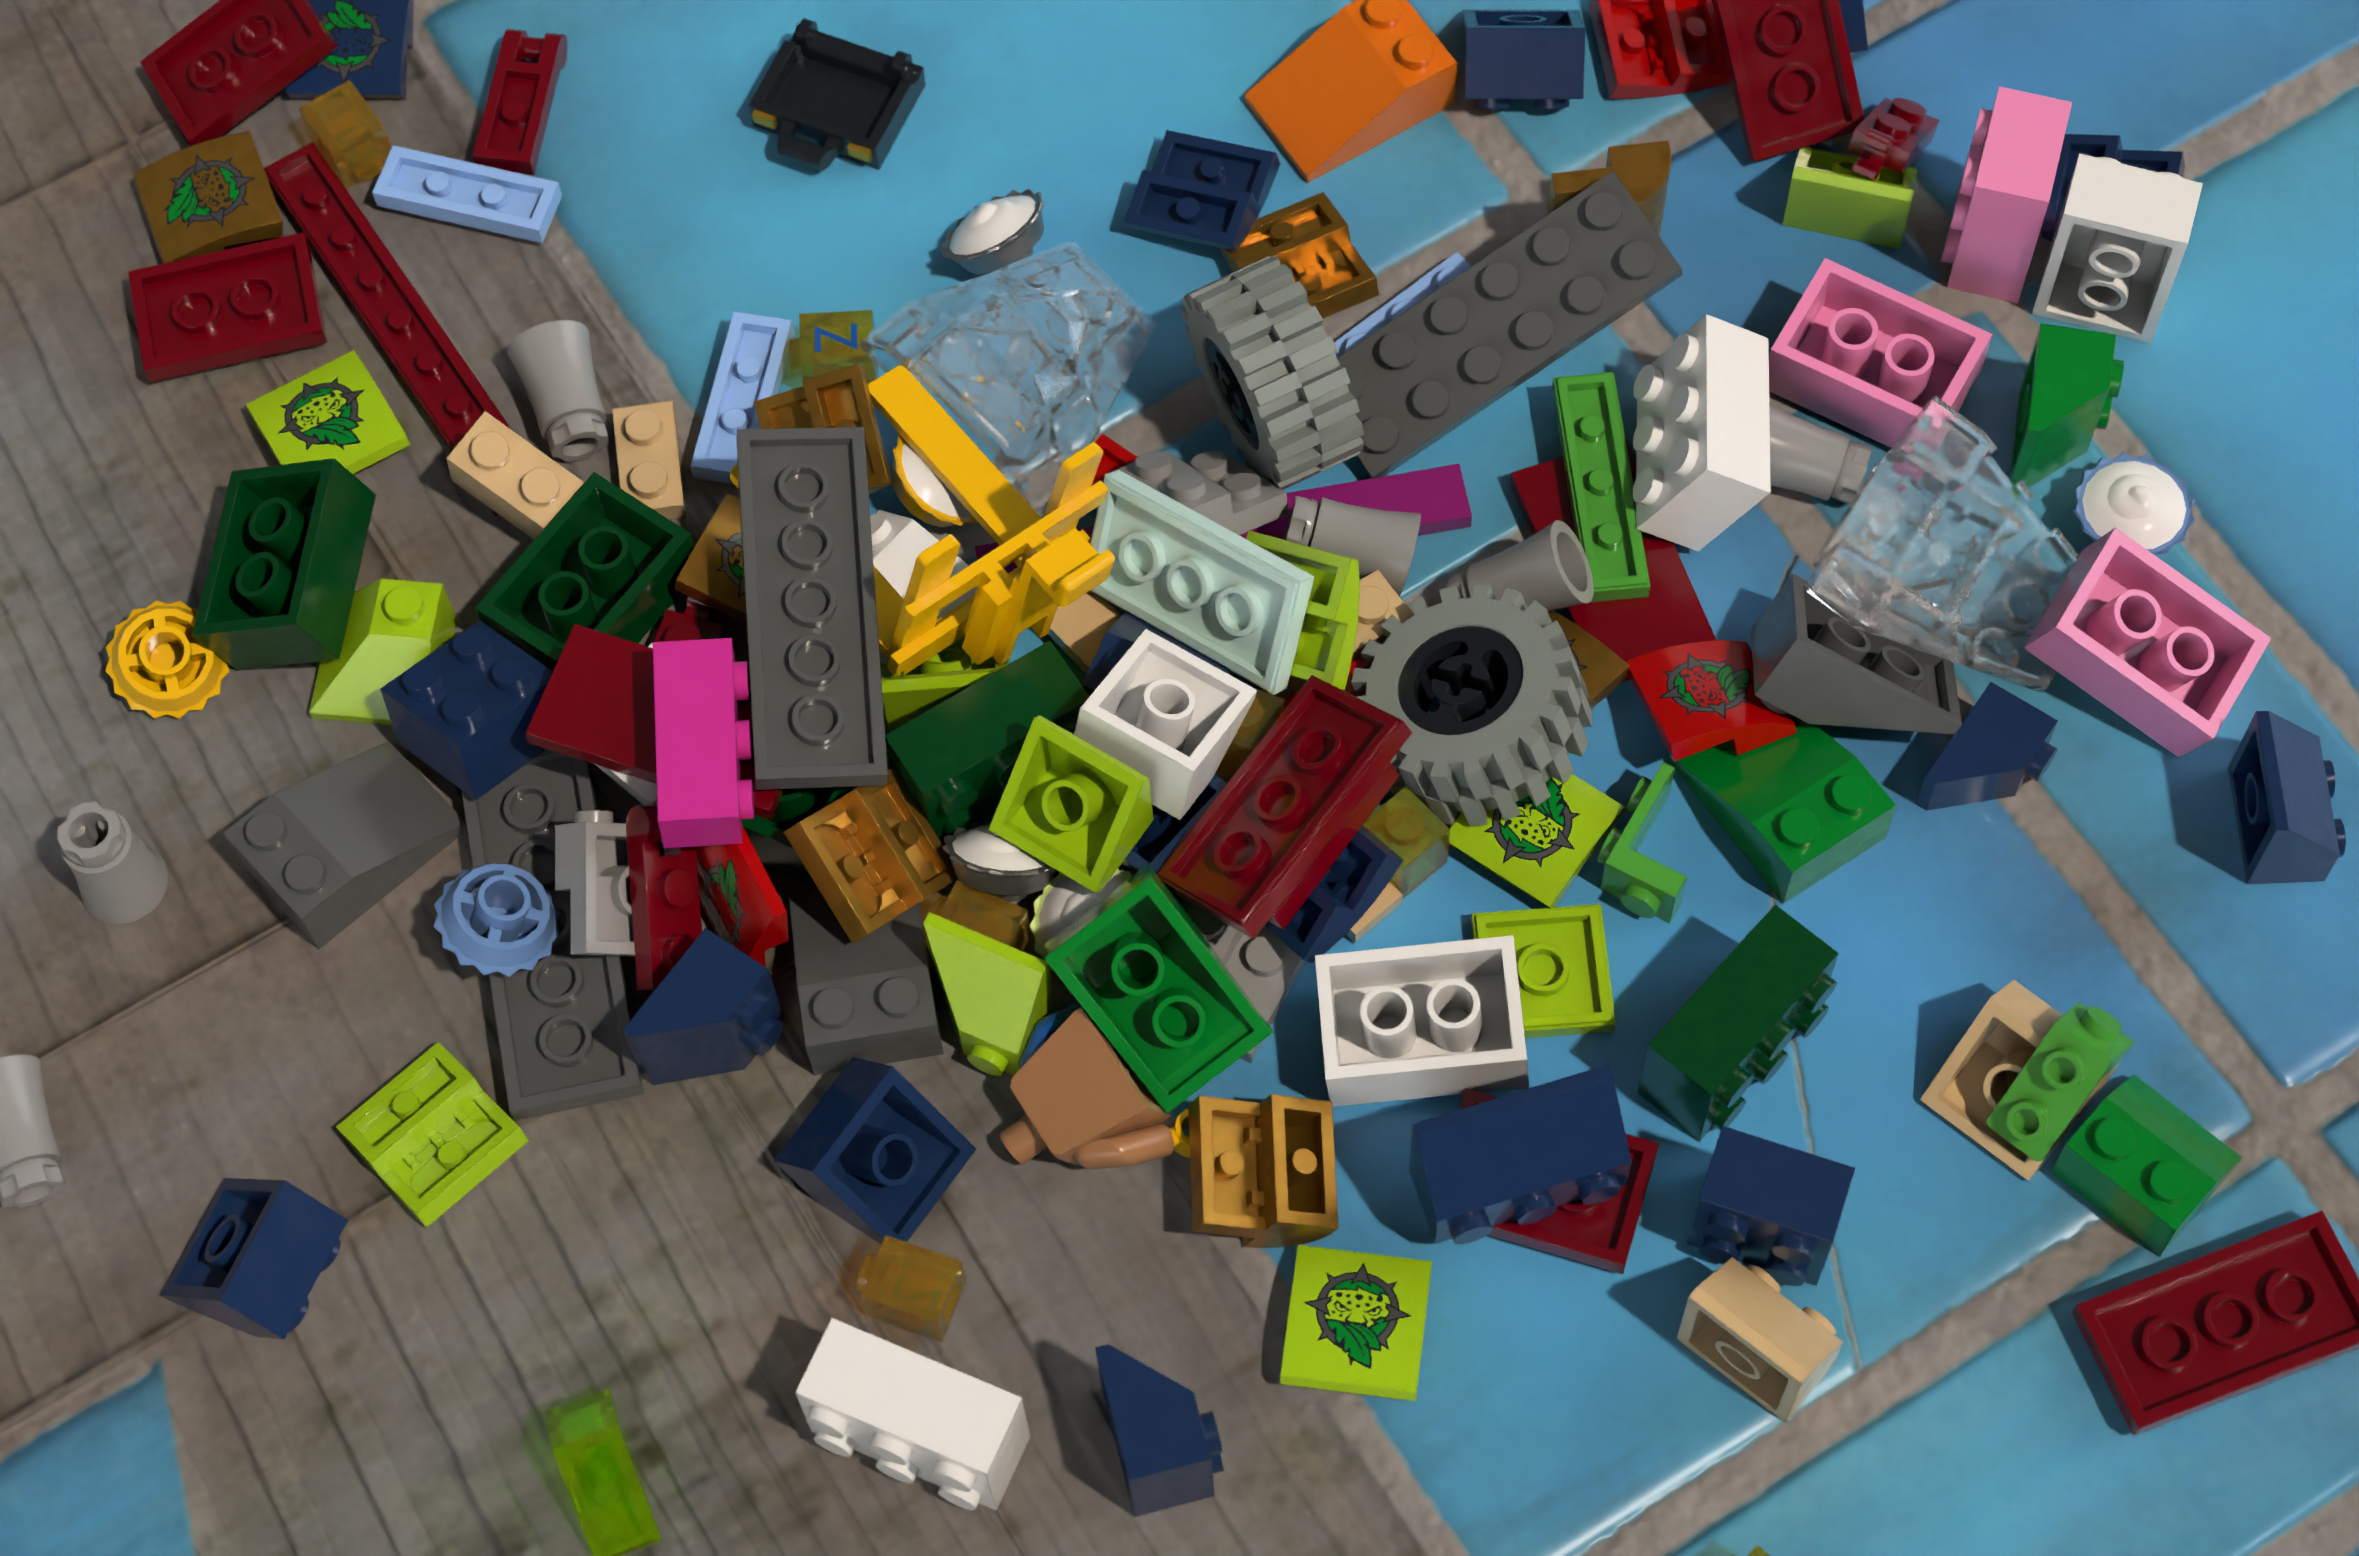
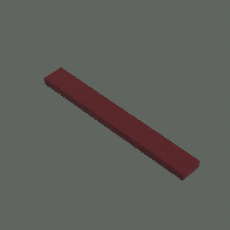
M311 142L265 167L264 171L271 188L300 231L305 233L309 244L451 452L454 450L484 411L511 429L316 144ZM490 509L494 516L499 515L495 511Z

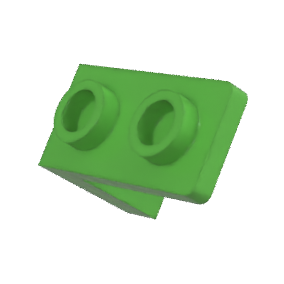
M1663 762L1653 780L1643 776L1638 782L1626 809L1633 814L1624 831L1615 827L1610 831L1600 850L1597 862L1605 865L1601 890L1619 898L1629 911L1644 918L1657 917L1670 924L1682 903L1687 876L1637 852L1671 791L1675 767Z
M2078 1002L2053 1024L1988 1117L1987 1125L2034 1161H2042L2100 1080L2121 1062L2134 1041L2122 1033L2121 1024L2112 1015L2097 1007L2090 1006L2087 1008Z

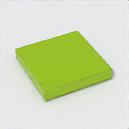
M1601 904L1472 913L1473 939L1514 936L1525 1038L1615 1032L1616 1021Z

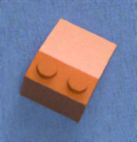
M1356 0L1339 10L1244 95V102L1306 183H1309L1455 103L1457 62L1408 0Z

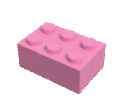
M1999 86L1993 110L1980 108L1941 262L1952 264L1947 288L2018 304L2050 201L2072 102Z
M1825 258L1770 349L1769 391L1929 465L1981 374L1993 334Z
M2114 528L2081 551L2024 646V649L2179 758L2214 739L2271 638L2130 537Z

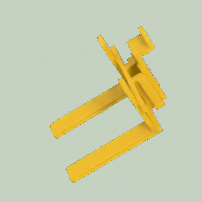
M899 365L868 384L873 405L997 542L999 547L950 578L961 544L952 534H949L917 556L904 599L874 566L879 650L889 660L888 670L894 676L898 674L904 676L965 636L962 648L977 665H980L992 656L1002 665L1011 657L1018 635L1031 627L1039 638L1044 637L1050 630L1058 606H1068L1109 577L1115 561L1113 553L1107 549L1099 554L1090 545L1091 538L1083 529L1081 531L1076 529L1079 518L1104 503L1109 491L1101 480L1092 485L1104 451L1096 442H1092L1061 464L1044 516L1041 518L905 366ZM735 465L731 469L730 480L739 489L738 467ZM1014 562L1018 567L1007 573L1004 568ZM978 585L976 594L937 620L940 609Z

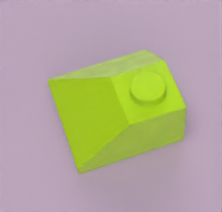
M381 578L354 592L340 659L320 661L309 709L311 718L392 725L380 689L453 639L457 617L442 583Z
M929 912L923 925L933 971L963 1054L967 1055V1060L973 1066L987 1074L1002 1076L1003 1072L1015 1075L1020 1070L1019 1061L1034 1025L1037 1021L1056 1012L1049 964L1047 961Z

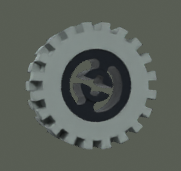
M1268 256L1183 296L1182 303L1184 307L1181 308L1182 317L1188 325L1184 328L1187 340L1194 347L1195 352L1192 353L1196 367L1202 371L1205 379L1203 385L1209 398H1213L1218 409L1216 414L1223 428H1228L1231 434V441L1238 453L1242 452L1247 468L1265 478L1279 489L1284 490L1361 454L1360 451L1364 447V442L1360 437L1364 435L1363 424L1356 416V413L1360 411L1356 397L1350 393L1348 384L1351 382L1346 368L1340 366L1335 354L1338 352L1332 336L1326 335L1322 327L1323 319L1316 306H1310L1307 291L1300 281L1294 282L1292 271L1286 264L1281 265L1278 258Z
M1473 584L1470 598H1461L1456 586L1440 589L1442 603L1427 607L1422 596L1407 604L1412 614L1411 618L1401 623L1394 615H1391L1380 626L1386 641L1380 644L1371 639L1368 640L1361 654L1369 669L1355 668L1351 683L1358 695L1357 698L1403 720L1412 732L1390 761L1400 775L1389 789L1397 799L1403 796L1408 808L1420 816H1423L1428 807H1430L1436 821L1439 823L1453 825L1458 811L1464 813L1470 826L1487 825V811L1499 808L1505 821L1521 815L1516 802L1528 795L1536 806L1551 797L1545 783L1551 777L1564 784L1572 775L1574 769L1567 754L1571 753L1583 757L1588 739L1583 727H1592V710L1587 700L1590 696L1562 628L1557 620L1551 621L1547 609L1536 600L1527 607L1522 593L1507 587L1500 600H1496L1490 584ZM1501 680H1508L1506 689L1500 698L1495 685ZM1436 696L1440 707L1437 711L1428 713L1431 701Z

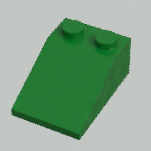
M1791 714L1789 715L1795 723L1797 733L1738 756L1730 742L1727 741L1675 762L1670 754H1668L1667 759L1783 904L1885 839L1896 808V804L1855 755L1815 724H1809Z
M1149 864L1044 944V959L1167 1114L1273 1033L1270 1026L1192 919Z

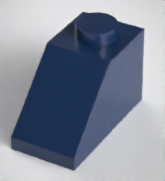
M1990 682L1962 722V726L1953 735L1924 777L1916 805L1927 811L2015 796L2028 776L2038 782L2051 764L2058 749L2049 744L2058 720Z

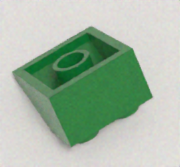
M2040 324L2019 392L2007 492L2020 494L2088 451L2095 428L2106 429L2110 416L2112 397H2118L2124 369V361L2114 359L2116 334Z
M2133 1074L2100 1103L2067 1141L2051 1172L2160 1257L2240 1163L2242 1157Z

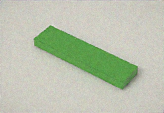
M1614 372L1553 377L1552 394L1575 535L1585 551L1593 576L1594 594L1591 602L1649 597L1651 586L1642 534L1640 530L1636 529V502L1633 499V481Z

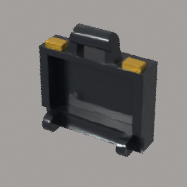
M803 18L797 24L789 41L785 40L749 103L752 123L754 127L778 135L777 153L778 156L822 171L828 168L837 156L880 170L926 85L924 69L922 66L912 63L911 54L897 51L893 57L820 32L815 21Z

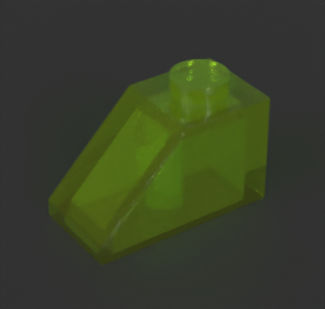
M608 1388L545 1411L551 1449L592 1555L621 1556L662 1541L632 1444L611 1389Z

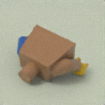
M1074 1001L1036 1022L1019 1061L1020 1070L1011 1078L1009 1084L1010 1089L1026 1113L1000 1133L1004 1146L1022 1165L1026 1164L1047 1147L1057 1159L1074 1165H1081L1087 1169L1135 1166L1167 1157L1172 1154L1173 1149L1181 1156L1190 1158V1138L1182 1131L1183 1128L1189 1127V1109L1179 1114L1173 1127L1168 1128L1163 1124L1165 1120L1171 1117L1169 1113L1165 1112L1078 1001Z

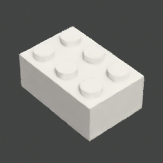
M2079 153L2046 258L2032 315L2151 344L2189 242L2203 183L2184 179L2171 172H2155L2122 164L2113 158H2097Z
M1707 314L1686 333L1680 334L1673 344L1656 360L1644 366L1637 375L1633 388L1634 397L1637 399V427L1633 437V446L1636 450V480L1633 486V499L1636 502V529L1696 551L1704 548L1771 493L1769 338Z
M1513 935L1315 955L1325 1078L1332 1107L1464 1094L1466 1088L1487 1092L1529 1087L1527 1053Z
M831 1318L795 1392L811 1432L815 1433L813 1440L818 1445L844 1457H851L854 1450L878 1460L875 1465L878 1470L898 1481L912 1484L915 1477H919L940 1486L938 1494L941 1497L968 1510H976L978 1503L997 1510L1031 1437L1022 1397L834 1318Z

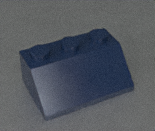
M1609 1064L1412 1124L1409 1172L1435 1244L1453 1239L1455 1244L1471 1243L1491 1233L1492 1226L1515 1219L1518 1220L1519 1224L1539 1222L1553 1215L1557 1211V1206L1579 1199L1586 1205L1597 1204L1616 1196L1621 1191V1186L1627 1185L1632 1161L1614 1078Z

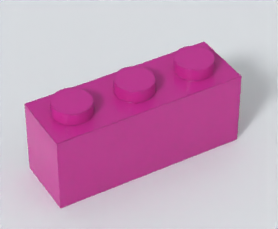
M732 638L653 642L657 810L663 848L743 844L742 820L754 819L752 779H740V760L752 759L750 720L738 721V701L750 700L747 661L735 662Z

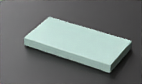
M1121 470L1105 474L1103 483L1109 491L1104 503L1098 506L1090 545L1099 554L1109 549L1115 556V561L1108 579L1090 591L1231 669L1235 674L1272 695L1286 690L1314 576Z

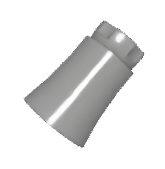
M557 320L533 326L517 335L510 342L507 354L524 385L535 412L541 436L548 441L552 457L562 458L565 462L580 461L590 458L597 451L605 449L609 443L605 427L606 414L598 391L592 362L590 332L587 326L577 321Z
M1769 403L1771 486L1801 492L1826 501L1831 496L1841 502L1854 504L1867 470L1872 447L1857 442H1849L1850 436L1820 427Z
M1295 496L1283 540L1357 559L1359 562L1360 580L1379 570L1400 597L1412 562L1420 527L1421 513L1380 510L1346 504L1323 497L1318 502L1314 499L1310 500Z
M1560 520L1554 521L1533 536L1501 553L1470 565L1467 571L1453 576L1448 580L1447 588L1456 586L1461 598L1471 597L1473 584H1490L1496 600H1500L1507 587L1521 592L1527 607L1536 600L1547 611L1587 604L1591 602L1594 594L1593 576L1585 551L1571 528Z
M95 801L81 803L71 808L67 819L57 828V840L62 857L72 870L77 881L80 897L87 911L95 918L112 924L134 922L151 913L162 901L168 886V870L162 857L142 842L133 832L125 818L114 810L103 809Z
M21 1054L0 1057V1203L3 1207L15 1206L23 1208L46 1201L55 1193L62 1191L65 1187V1180L59 1167L62 1158L52 1130L45 1099L41 1060L33 1055Z

